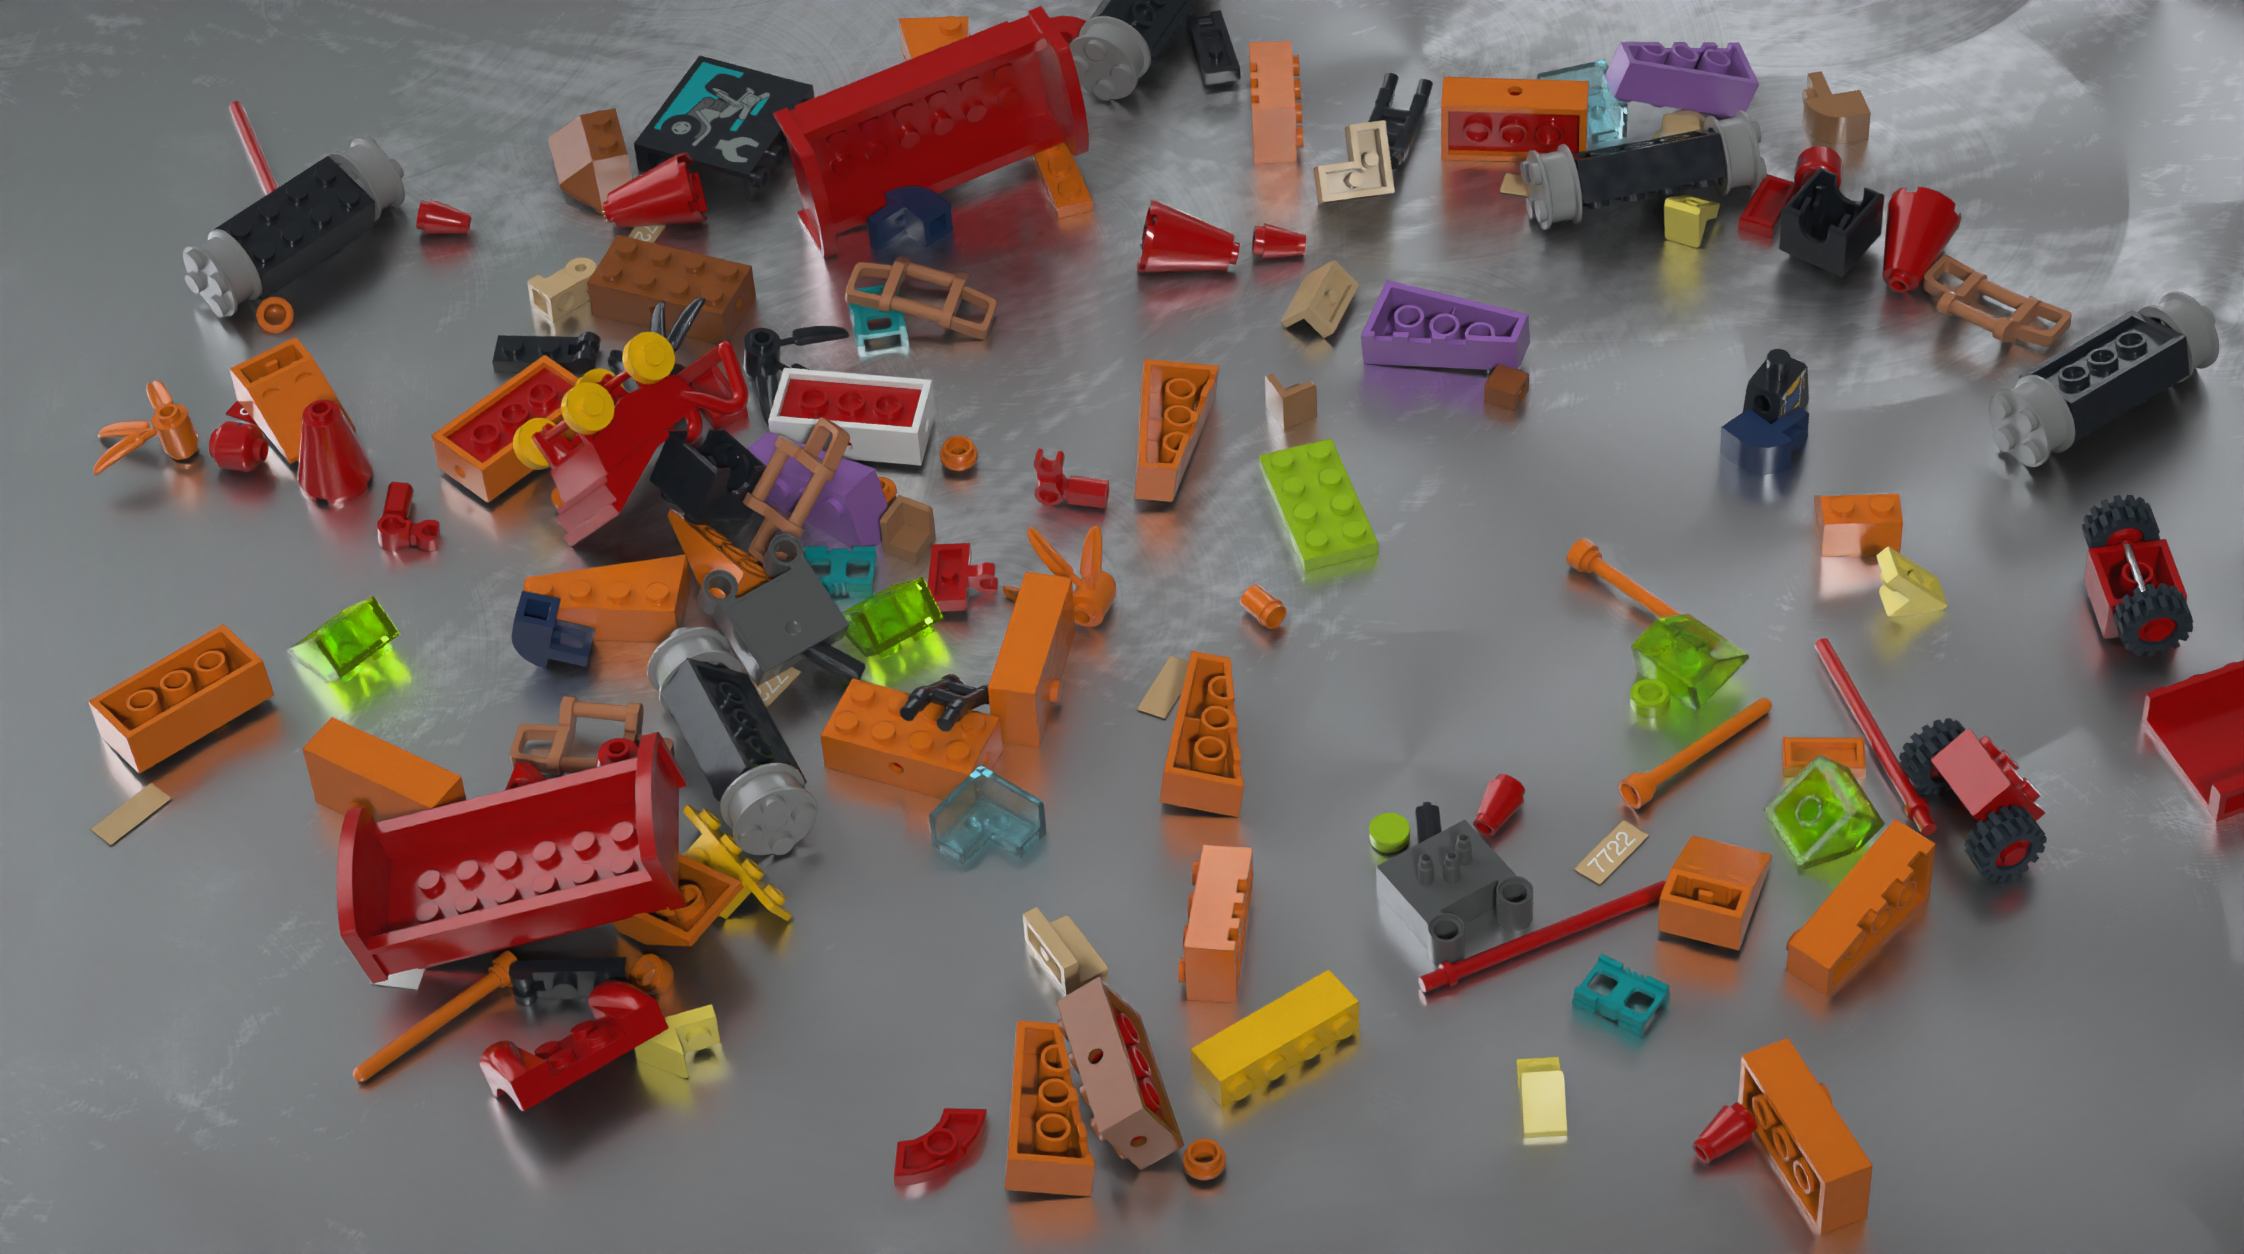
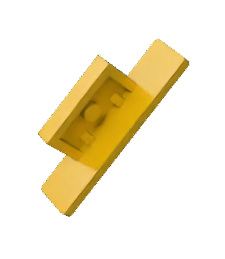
M687 804L682 811L702 835L683 855L741 881L744 886L719 916L727 919L752 892L767 910L788 921L793 914L784 905L787 901L786 896L773 884L769 883L767 885L762 880L765 872L750 858L745 860L740 853L743 850L737 846L730 834L725 833L723 835L718 829L722 823L712 812L706 808L700 812Z

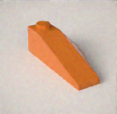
M670 509L667 516L700 588L706 575L714 570H725L736 578L738 591L735 597L737 599L773 579L765 573L763 567L757 564L758 560L753 555L731 545L732 540L708 524H693L684 518V513ZM718 588L709 589L711 595L716 598L722 599L726 597L725 593Z

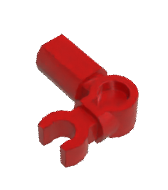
M1038 448L1034 459V468L1037 471V485L1034 495L1038 502L1047 506H1055L1062 500H1067V504L1106 508L1110 492L1109 480L1072 475L1070 479H1067L1062 470L1065 461L1063 451H1058L1056 460L1051 461L1044 457L1043 449Z
M391 482L388 486L383 514L377 522L379 545L388 551H396L402 547L410 548L411 545H416L424 551L437 550L436 535H440L439 522L428 519L420 523H413L412 520H408L414 493L409 483Z

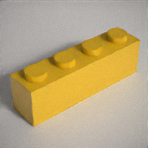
M1328 969L1191 1048L1192 1076L1221 1108L1234 1100H1241L1251 1090L1269 1080L1279 1078L1292 1066L1304 1059L1308 1060L1315 1057L1320 1050L1335 1041L1349 1037L1359 1028V1001Z

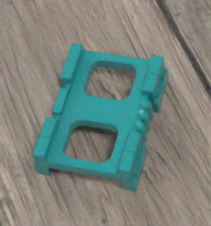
M885 285L855 290L871 294L882 293ZM848 303L850 315H854L855 326L853 328L857 347L864 346L865 339L900 334L901 340L908 339L903 313L894 310L888 313ZM890 318L892 327L871 331L868 329L867 322L873 319Z
M828 546L804 547V557L809 564H831L829 576L818 577L829 595H832L833 592L835 595H839L840 592L842 595H846L849 592L850 598H873L875 564H877L878 559L876 546H853L852 551L838 548L828 551ZM850 563L869 564V574L864 578L847 577V566Z
M1601 954L1598 957V962L1580 986H1576L1573 990L1572 1005L1592 1015L1600 1011L1601 1015L1611 1020H1619V1028L1641 1037L1646 1023L1661 1003H1666L1670 998V985L1648 975L1645 979L1642 974L1637 976L1636 971L1631 972L1629 968L1623 969V963ZM1604 974L1618 982L1610 994L1601 995L1588 988L1596 975ZM1639 991L1655 999L1646 1012L1639 1013L1625 1006V1003L1634 992Z

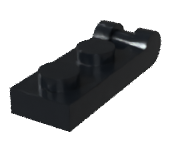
M1221 10L1211 11L1209 16L1198 17L1197 14L1187 15V32L1189 37H1191L1206 85L1241 79L1240 66Z
M584 332L579 337L498 335L492 360L494 372H521L543 355H546L571 373L585 374L596 367L597 357L595 354L599 351L601 339L593 332Z
M626 957L520 960L513 963L509 968L510 980L514 985V999L517 1004L522 1006L532 1005L538 999L587 998L597 985L607 980L616 979L631 984Z

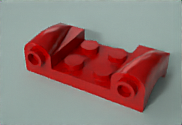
M616 979L607 980L597 985L588 998L589 1007L595 1021L587 1020L577 1024L570 1030L571 1034L558 1042L549 1041L535 1049V1055L517 1047L508 1040L492 1044L481 1055L480 1067L493 1095L499 1097L506 1092L520 1110L525 1111L669 1029L656 999L627 982Z

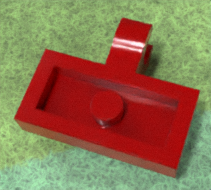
M970 543L932 544L926 600L928 612L967 610L969 587L984 594L996 593L998 590V578L995 577V564L986 562L979 565H971L972 551Z

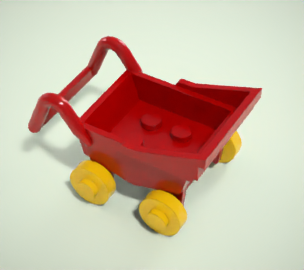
M642 332L625 345L622 354L625 370L617 376L609 370L597 368L588 371L577 380L575 386L562 399L561 412L564 418L563 421L556 425L545 418H533L518 428L513 438V448L521 463L535 470L552 468L550 474L564 504L556 509L560 514L556 519L568 532L563 538L570 547L620 514L656 448L668 439L669 432L678 431L671 427L684 416L688 425L686 441L689 444H694L700 438L703 430L702 419L697 407L722 415H735L745 408L749 392L732 343L729 341L719 343L678 374L670 376L669 374L675 364V354L671 344L658 333ZM722 361L733 391V398L726 400L703 392H697L689 384ZM632 377L640 389L628 393L622 383ZM568 428L576 432L571 441L567 440L563 435V432Z

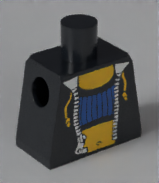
M1783 349L1771 350L1767 354L1765 362L1747 384L1743 412L1749 408L1772 424L1797 406L1803 409L1809 402L1807 365L1791 358L1790 354Z

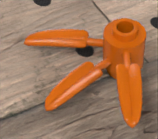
M155 380L146 386L148 398L153 409L156 411L151 419L153 428H149L150 424L147 421H124L110 424L100 430L98 437L125 438L100 457L94 465V475H99L156 435L163 451L173 459H186L197 451L199 436L187 408L181 404H173L169 391L161 381Z
M1098 525L1093 526L1088 531L1084 541L1080 564L1081 579L1073 573V568L1055 551L1034 527L1030 526L1027 531V537L1043 563L1055 576L1070 577L1077 586L1073 592L1075 622L1087 627H1095L1101 624L1116 597V582L1110 574L1102 571V533ZM1003 586L1005 596L1016 602L1020 589Z

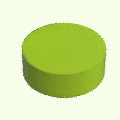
M1647 678L1639 680L1631 687L1630 706L1640 716H1660L1670 706V689L1664 682L1657 679Z
M1387 812L1377 815L1369 824V840L1371 845L1385 853L1401 851L1410 841L1409 822L1405 817L1397 813Z

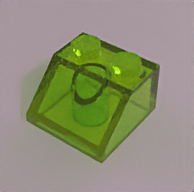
M923 577L896 582L841 612L849 623L845 636L865 657L879 654L881 659L902 649L900 642L909 637L917 641L933 633L935 630L932 625L944 619Z
M371 596L345 607L287 651L294 659L326 683L340 678L345 683L363 671L360 664L371 657L375 661L388 653L393 648L389 642L399 636L400 633L376 598Z
M1689 613L1657 619L1631 645L1637 672L1646 678H1653L1663 682L1669 687L1670 695L1695 712H1698L1749 659L1748 653Z
M1818 755L1763 809L1798 866L1804 870L1858 852L1885 825L1849 767L1821 755Z

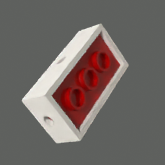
M784 368L768 419L769 430L771 433L806 444L817 421L822 417L837 424L850 435V441L843 454V458L921 465L935 415L932 380ZM832 433L829 434L822 448L823 451H827L832 440Z

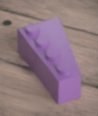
M1620 42L1605 74V79L1613 97L1620 101L1648 103L1659 108L1666 106L1682 110H1693L1714 114L1720 118L1734 117L1735 113L1740 110L1747 112L1759 87V82L1739 42H1729L1727 48H1717L1718 45L1715 42H1703L1701 48H1691L1686 42H1674L1672 48H1665L1659 42Z
M1387 280L1361 334L1363 363L1494 370L1499 363L1518 370L1530 345L1529 314Z
M767 431L747 449L767 466L776 450L774 444L779 435ZM794 441L795 443L799 444V445L802 446V447L805 446V444H802V443H800V442ZM821 450L818 457L823 460L826 451ZM789 456L767 499L792 513L814 473L795 458ZM842 457L832 481L826 482L805 521L851 548L853 546H877L882 541L880 519L888 510V505L876 470Z

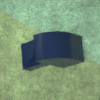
M905 186L885 193L886 206L867 218L870 245L879 252L906 234L927 248L953 230L951 203L934 191L918 186Z
M1797 406L1770 424L1748 408L1722 426L1720 454L1737 467L1750 473L1767 475L1783 472L1791 468L1792 451L1800 449L1807 441L1809 413Z
M522 591L511 635L512 644L519 655L528 662L542 668H546L548 659L586 667L596 628L557 620L561 599Z

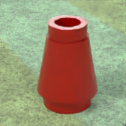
M431 199L430 202L422 200L418 209L416 228L424 230L425 234L468 235L472 214Z
M1266 223L1263 226L1254 227L1252 255L1260 256L1261 260L1304 256L1306 234H1299L1298 232Z
M1499 774L1495 779H1491L1487 784L1476 819L1473 822L1474 827L1482 834L1494 836L1496 831L1524 803V786L1517 779L1506 774Z
M1735 1102L1730 1107L1724 1105L1698 1136V1139L1692 1143V1147L1704 1162L1710 1163L1712 1160L1752 1140V1133L1758 1129L1757 1123L1750 1112L1740 1103Z

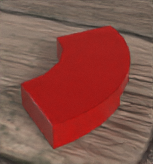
M944 1108L940 1121L928 1133L913 1140L899 1141L897 1143L894 1169L895 1186L930 1181L950 1172L964 1162L973 1153L983 1137L988 1119L987 1109Z

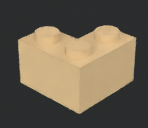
M1381 120L1346 126L1344 129L1349 162L1320 165L1313 168L1318 204L1387 196L1395 193L1386 121Z

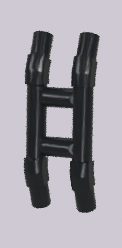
M1385 73L1382 86L1375 101V107L1368 122L1385 120L1404 124L1400 134L1387 132L1389 147H1393L1390 150L1392 170L1396 169L1406 160L1419 124L1425 116L1433 86L1430 80H1419L1410 111L1391 107L1399 77L1394 73Z
M955 674L945 675L937 682L916 688L901 708L900 715L904 720L912 721L930 703L944 706L945 711L937 720V726L940 730L948 732L969 711L984 704H989V684L982 685L977 689L966 685Z

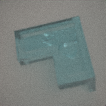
M1605 59L1537 74L1536 79L1589 81L1587 135L1592 145L1627 137L1628 105L1627 102L1613 97L1605 79V74L1609 68Z
M982 765L973 771L929 814L932 847L962 865L989 840L1022 858L1046 834L1043 801Z

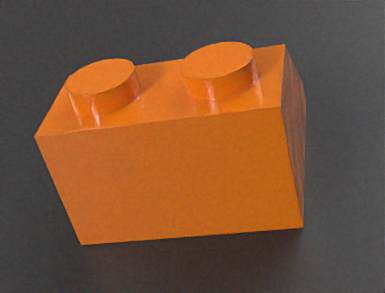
M1898 493L1814 495L1821 557L1878 555L1887 547L1900 553L1903 517Z

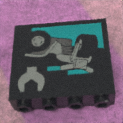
M699 55L634 142L637 168L639 171L647 172L657 166L663 157L671 158L678 153L688 152L694 162L691 165L743 178L746 200L752 202L760 190L766 188L770 176L777 166L780 167L783 164L785 156L789 151L787 138L775 120L773 113L787 108L789 111L793 110L795 105L813 99V85Z

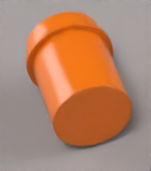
M1258 584L1250 586L1243 593L1240 600L1241 606L1253 615L1261 626H1265L1268 629L1277 627L1284 620L1287 613L1282 601L1275 599Z

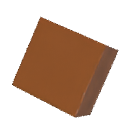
M1498 363L1484 384V401L1515 411L1529 391V373Z

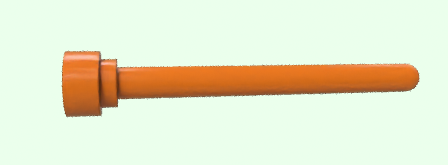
M1581 538L1571 547L1566 558L1567 564L1579 572H1594L1708 652L1717 654L1722 650V642L1604 561L1598 546L1588 539Z
M1768 698L1758 699L1650 772H1634L1620 781L1619 792L1623 800L1634 809H1639L1651 801L1658 785L1767 714L1772 708L1771 701Z
M508 950L492 961L493 965L488 968L489 973L357 1066L353 1071L354 1079L358 1082L367 1081L497 987L502 989L507 985L513 987L514 985L511 983L509 968L519 960Z

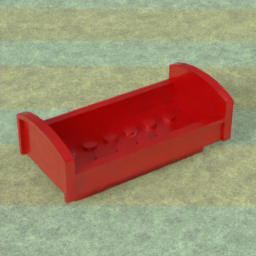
M1042 6L1029 10L1028 16L1010 23L1005 21L795 105L793 110L789 111L787 108L773 113L775 120L788 141L804 208L797 212L798 217L824 259L838 253L837 234L867 223L868 217L886 206L885 193L899 187L918 186L930 189L938 194L1063 142L1066 143L1074 156L1089 151V133L1085 105L1070 47Z
M655 732L641 737L636 758L377 823L365 806L349 809L342 824L337 858V910L340 935L374 984L388 980V976L391 974L415 968L424 969L632 918L634 917L633 915L640 913L649 914L665 910L667 907L670 911L686 907V899L678 887L679 788L686 787L687 780L661 734Z

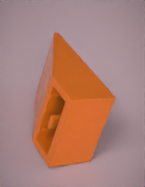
M296 337L230 368L237 401L290 464L299 460L302 413L309 404L317 400H330L338 404L353 431L356 432L354 424L316 361Z
M1692 835L1671 867L1661 893L1658 931L1740 950L1769 869L1772 854Z

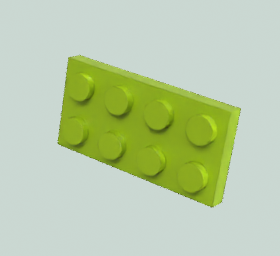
M1332 438L1259 455L1260 470L1304 572L1379 554L1376 536Z

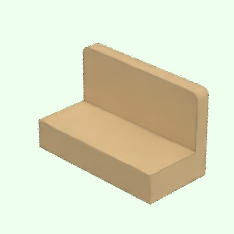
M1333 260L1305 276L1281 323L1287 328L1304 318L1325 338L1335 332L1360 284L1336 260Z
M1038 907L1023 913L1025 941L1066 995L1097 977L1102 978L1108 975L1107 965L1070 916L1065 915L1049 923Z

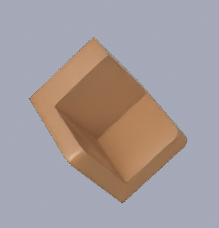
M1273 374L1265 376L1266 408L1283 430L1317 417V390L1312 381L1301 385L1298 383L1284 389Z
M899 495L880 519L883 552L917 564L936 540L933 509L926 504Z

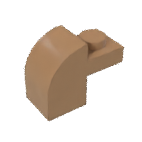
M1822 71L1808 73L1807 89L1802 90L1804 105L1802 127L1811 137L1829 144H1848L1869 140L1871 112L1861 90L1832 94Z

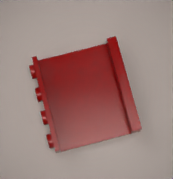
M2244 660L2228 663L2222 668L2204 674H2196L2184 681L2166 687L2161 686L2146 693L2142 716L2143 723L2213 819L2217 822L2243 813Z

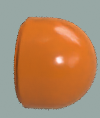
M269 297L263 300L257 308L258 324L267 332H282L289 328L293 322L294 313L292 306L281 297ZM274 310H281L286 313L285 320L279 325L269 324L265 320V316Z
M654 954L642 956L635 963L631 973L632 986L642 990L649 996L666 992L674 983V970L671 964L666 959ZM655 969L653 980L644 986L642 983L643 977L646 973Z

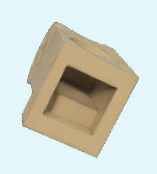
M578 257L570 260L564 269L557 271L547 278H543L538 274L529 279L527 283L531 306L554 323L588 302L590 298L587 282L597 268L596 263L590 258Z

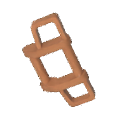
M1943 255L1924 275L1923 289L1939 300L1937 305L1938 312L1951 317H1960L1992 332V337L2002 342L2013 343L2016 339L2044 347H2051L2071 325V312L2045 303L2033 296L2026 298L1987 280V275L1977 270L1975 271L1948 255ZM1943 273H1950L1964 282L1953 292L1936 280ZM1982 293L2016 309V311L2010 317L1998 319L1970 306V304ZM2037 316L2057 323L2048 331L2029 326Z
M899 256L893 265L867 262L857 263L845 292V300L848 303L888 313L894 310L938 322L939 327L951 329L981 340L987 338L997 306L994 298L969 287L971 281L970 274L959 272L957 275L912 263L911 258ZM867 276L885 278L887 281L880 296L855 290L859 279ZM908 276L950 288L943 309L898 297L897 294L902 282ZM962 299L987 311L981 324L956 317Z
M821 417L817 421L804 447L779 435L774 444L776 450L752 493L748 492L743 500L747 507L766 517L748 549L749 553L762 564L767 548L778 528L784 534H791L798 539L801 538L805 530L803 527L805 520L826 482H831L837 472L836 470L850 441V435L837 424ZM832 433V440L822 460L818 455L829 434ZM789 456L795 458L814 473L791 516L766 501ZM784 552L775 553V556L782 562L788 556Z
M563 696L560 705L559 726L521 724L518 727L510 750L512 766L515 767L516 762L529 761L539 772L559 776L563 772L576 773L595 768L597 759L569 757L575 738L577 717L625 722L623 738L633 741L639 748L640 740L643 736L641 735L644 715L643 704L630 702L628 706L584 702L578 701L577 697ZM663 738L671 754L674 757L675 749L673 740L670 738ZM529 740L553 741L549 757L522 754L526 742Z

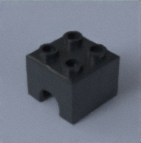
M1820 167L1782 209L1779 250L1794 256L1798 260L1818 266L1831 274L1844 277L1881 235L1884 194L1865 187L1863 200L1852 201L1840 192L1837 185L1838 175Z
M725 429L709 430L701 446L689 444L686 441L687 431L669 432V437L665 440L649 479L661 491L660 496L665 501L677 505L685 512L684 518L696 525H704L707 521H720L729 524L733 520L750 519L754 510L747 507L743 500L748 492H753L767 466Z

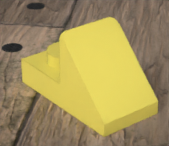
M1687 194L1666 198L1664 204L1665 238L1698 248L1701 245L1707 220L1717 218L1720 204Z
M1890 547L1885 548L1876 555L1882 571L1880 578L1884 583L1879 589V594L1887 616L1899 617L1941 611L1948 606L1938 577Z
M712 1004L664 1017L669 1029L635 1047L634 1051L637 1060L682 1078H688L684 1053L701 1050L720 1043L717 1019Z
M1559 1057L1516 1059V1074L1524 1138L1567 1136L1564 1072L1560 1070Z

